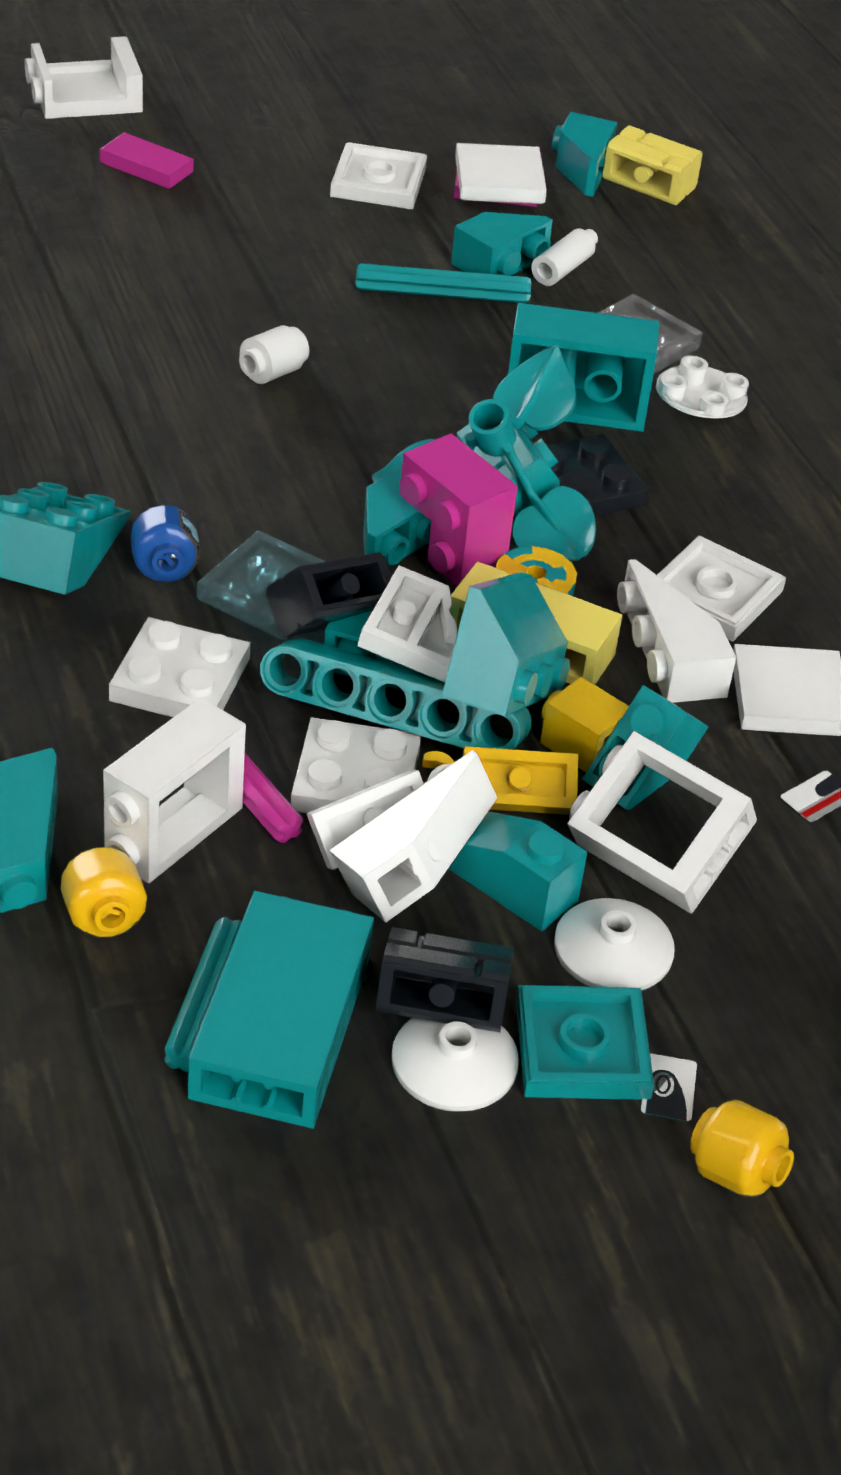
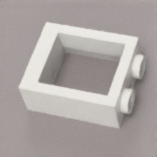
M201 697L103 770L105 847H111L124 852L135 863L140 878L148 884L243 809L246 724ZM184 783V788L159 806V802Z
M633 731L623 746L617 745L609 753L602 768L603 775L592 790L582 792L576 799L570 810V820L567 824L577 845L692 914L756 823L757 818L753 803L748 796ZM644 765L717 807L673 870L600 827Z

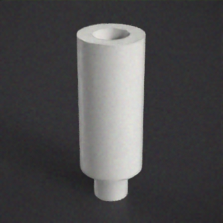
M575 229L536 257L531 267L535 279L545 286H552L594 254L595 244L598 242L596 232L592 229Z

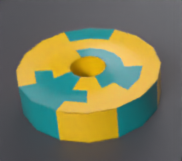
M534 546L520 547L504 553L496 563L497 569L511 574L523 572L532 575L535 583L574 597L577 572L572 562L558 552Z

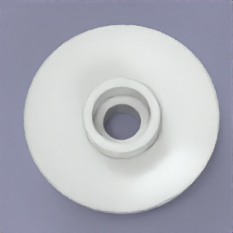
M613 898L593 899L574 906L560 919L554 937L555 952L561 965L571 976L589 987L641 988V991L650 988L666 976L671 968L675 952L673 937L668 927L658 916L641 905Z
M411 1018L399 1030L393 1043L392 1066L399 1083L417 1100L442 1110L472 1111L495 1103L510 1090L518 1071L519 1058L516 1045L510 1034L502 1026L499 1033L476 1029L464 1022H450L447 1024Z

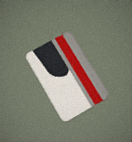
M823 771L781 795V798L804 818L813 822L841 806V781L829 771Z

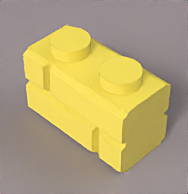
M628 125L620 132V135L615 136L608 143L603 179L677 205L685 198V195H688L696 187L702 151L652 133L646 134L644 130Z

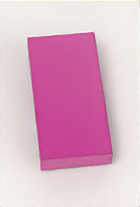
M125 132L100 148L101 163L170 189L193 172V158Z

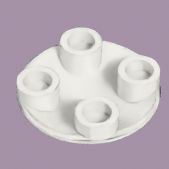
M690 355L683 357L679 366L671 367L662 372L657 378L656 389L666 403L684 413L703 418H727L737 415L745 409L748 402L747 389L749 382L746 377L740 374L724 373L708 367L706 360Z

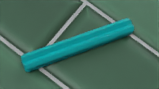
M362 263L356 269V288L364 291L511 303H528L531 296V279L528 277Z

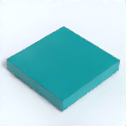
M518 985L516 1006L524 1097L632 1100L652 1098L654 1080L641 988Z

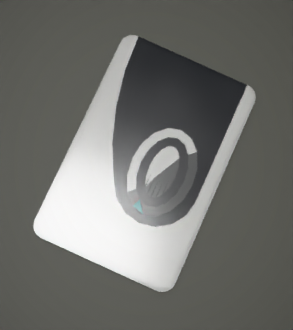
M651 1053L654 1090L651 1099H642L641 1112L649 1115L690 1121L692 1119L697 1063L691 1060Z

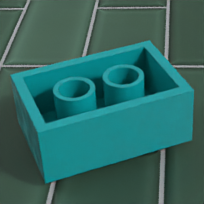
M518 303L508 374L529 358L556 345L560 349L565 365L573 379L577 395L574 410L565 422L643 432L657 357L660 321Z

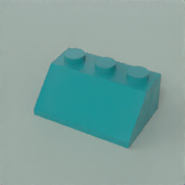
M520 572L469 586L442 696L507 716L549 697L555 690L562 689L570 668V660L564 658L568 641L532 575Z

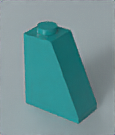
M53 748L0 761V913L24 908L30 904L47 899L58 802L57 755Z

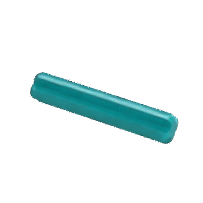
M223 917L215 922L164 1048L166 1053L165 1063L172 1069L180 1068L188 1072L190 1053L242 923L241 920L232 921L227 917Z

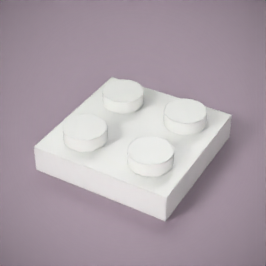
M148 617L109 683V701L175 717L202 697L223 710L250 659V642Z
M311 717L291 793V805L297 812L309 813L400 774L416 770L421 736L395 729Z

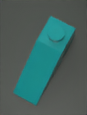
M488 811L448 869L542 932L578 902L587 851L541 821Z

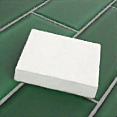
M348 142L345 144L331 182L330 197L413 209L426 170L427 155Z
M457 143L455 157L460 198L462 200L545 203L547 189L539 147Z
M702 536L694 539L657 574V576L719 621L727 639L734 641L783 592L786 581L785 576Z
M745 644L734 645L733 651L736 661L733 672L742 730L841 736V657L839 651Z

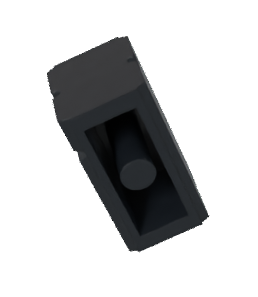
M378 552L363 555L359 558L356 556L299 566L284 575V578H279L266 587V597L279 634L286 638L325 630L329 622L374 610L392 576L385 557Z
M392 927L383 955L376 1011L447 1024L450 1022H464L476 1029L500 1033L514 948L430 933L420 936L418 931Z

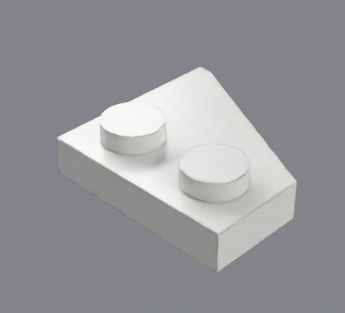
M399 565L364 625L357 646L445 682L458 633L456 621L450 614L452 600L449 586Z

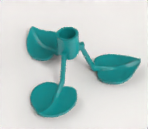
M555 345L519 365L498 385L493 399L483 400L471 409L469 424L472 432L466 433L464 438L466 445L473 451L478 446L480 451L486 455L493 457L506 455L528 499L533 504V506L523 509L514 520L513 537L518 548L529 546L548 548L562 554L569 561H577L588 555L596 539V521L592 507L581 493L566 486L553 488L541 500L536 494L513 447L516 442L515 430L521 429L524 423L536 431L548 430L564 422L574 410L577 396L575 385L565 365L561 351ZM436 439L422 440L405 448L386 467L372 475L373 482L375 483L401 468L403 453Z

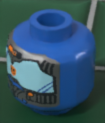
M169 505L151 507L139 515L133 524L130 537L134 562L141 573L153 581L159 582L178 581L189 575L198 564L201 552L196 523L190 515L176 506Z

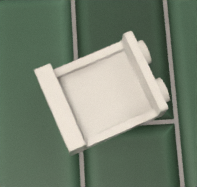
M127 36L111 37V60L46 64L40 44H31V58H25V75L27 83H31L34 103L41 104L45 119L143 112L142 73Z

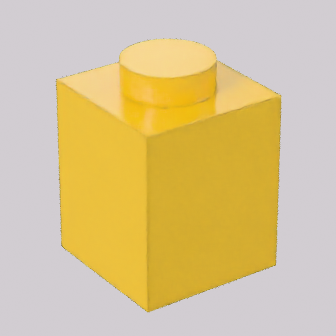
M579 677L562 691L557 690L553 692L546 700L541 712L544 721L540 743L553 752L578 754V768L587 772L629 706L583 677Z

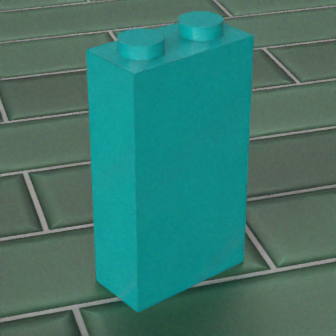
M254 891L189 1056L188 1099L314 1129L370 960L374 917L298 901L289 897Z

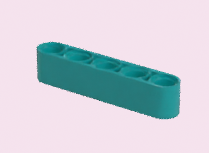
M294 638L270 649L263 656L260 663V675L263 683L270 691L278 695L461 748L466 746L514 750L528 736L531 729V716L525 707L504 716L513 726V737L510 739L500 738L496 736L490 726V717L496 713L442 696L445 682L410 668L308 639ZM284 654H290L298 660L301 667L299 679L290 677L284 671L282 665ZM336 669H342L351 676L353 681V691L351 694L340 691L335 685L334 672ZM387 684H395L404 691L406 696V706L404 709L396 708L387 701L385 695ZM439 699H448L457 706L460 713L457 724L448 723L440 717L437 710Z

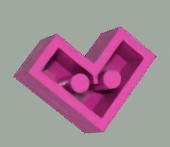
M452 433L403 453L399 495L432 521L427 562L457 587L477 561L496 568V563L500 557L509 551L518 486Z

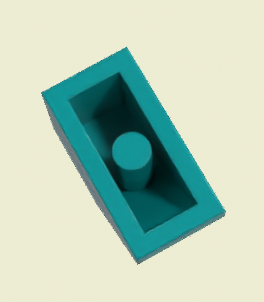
M570 112L563 126L557 125L553 135L552 150L557 151L555 167L584 195L593 197L603 178L607 146L609 141L616 136L618 122Z

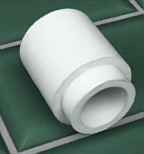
M284 325L278 326L243 341L240 347V367L251 380L258 384H264L298 370L309 356V344L303 332L298 328Z

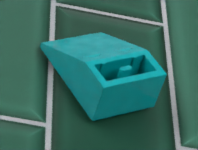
M38 482L37 487L31 489L19 488L16 494L0 495V577L64 595L85 586L129 520L131 511L114 507L115 500L110 497L86 494L83 499L68 495L67 487L51 482Z

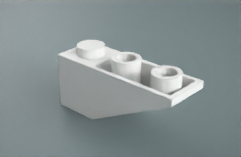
M636 559L628 560L625 581L618 584L617 600L620 611L627 613L630 619L632 636L636 647H642L647 658V670L650 680L653 683L657 682L663 697L672 703L727 698L736 656L720 622Z
M472 750L329 850L352 895L383 921H389L435 888L496 801V793L477 753Z

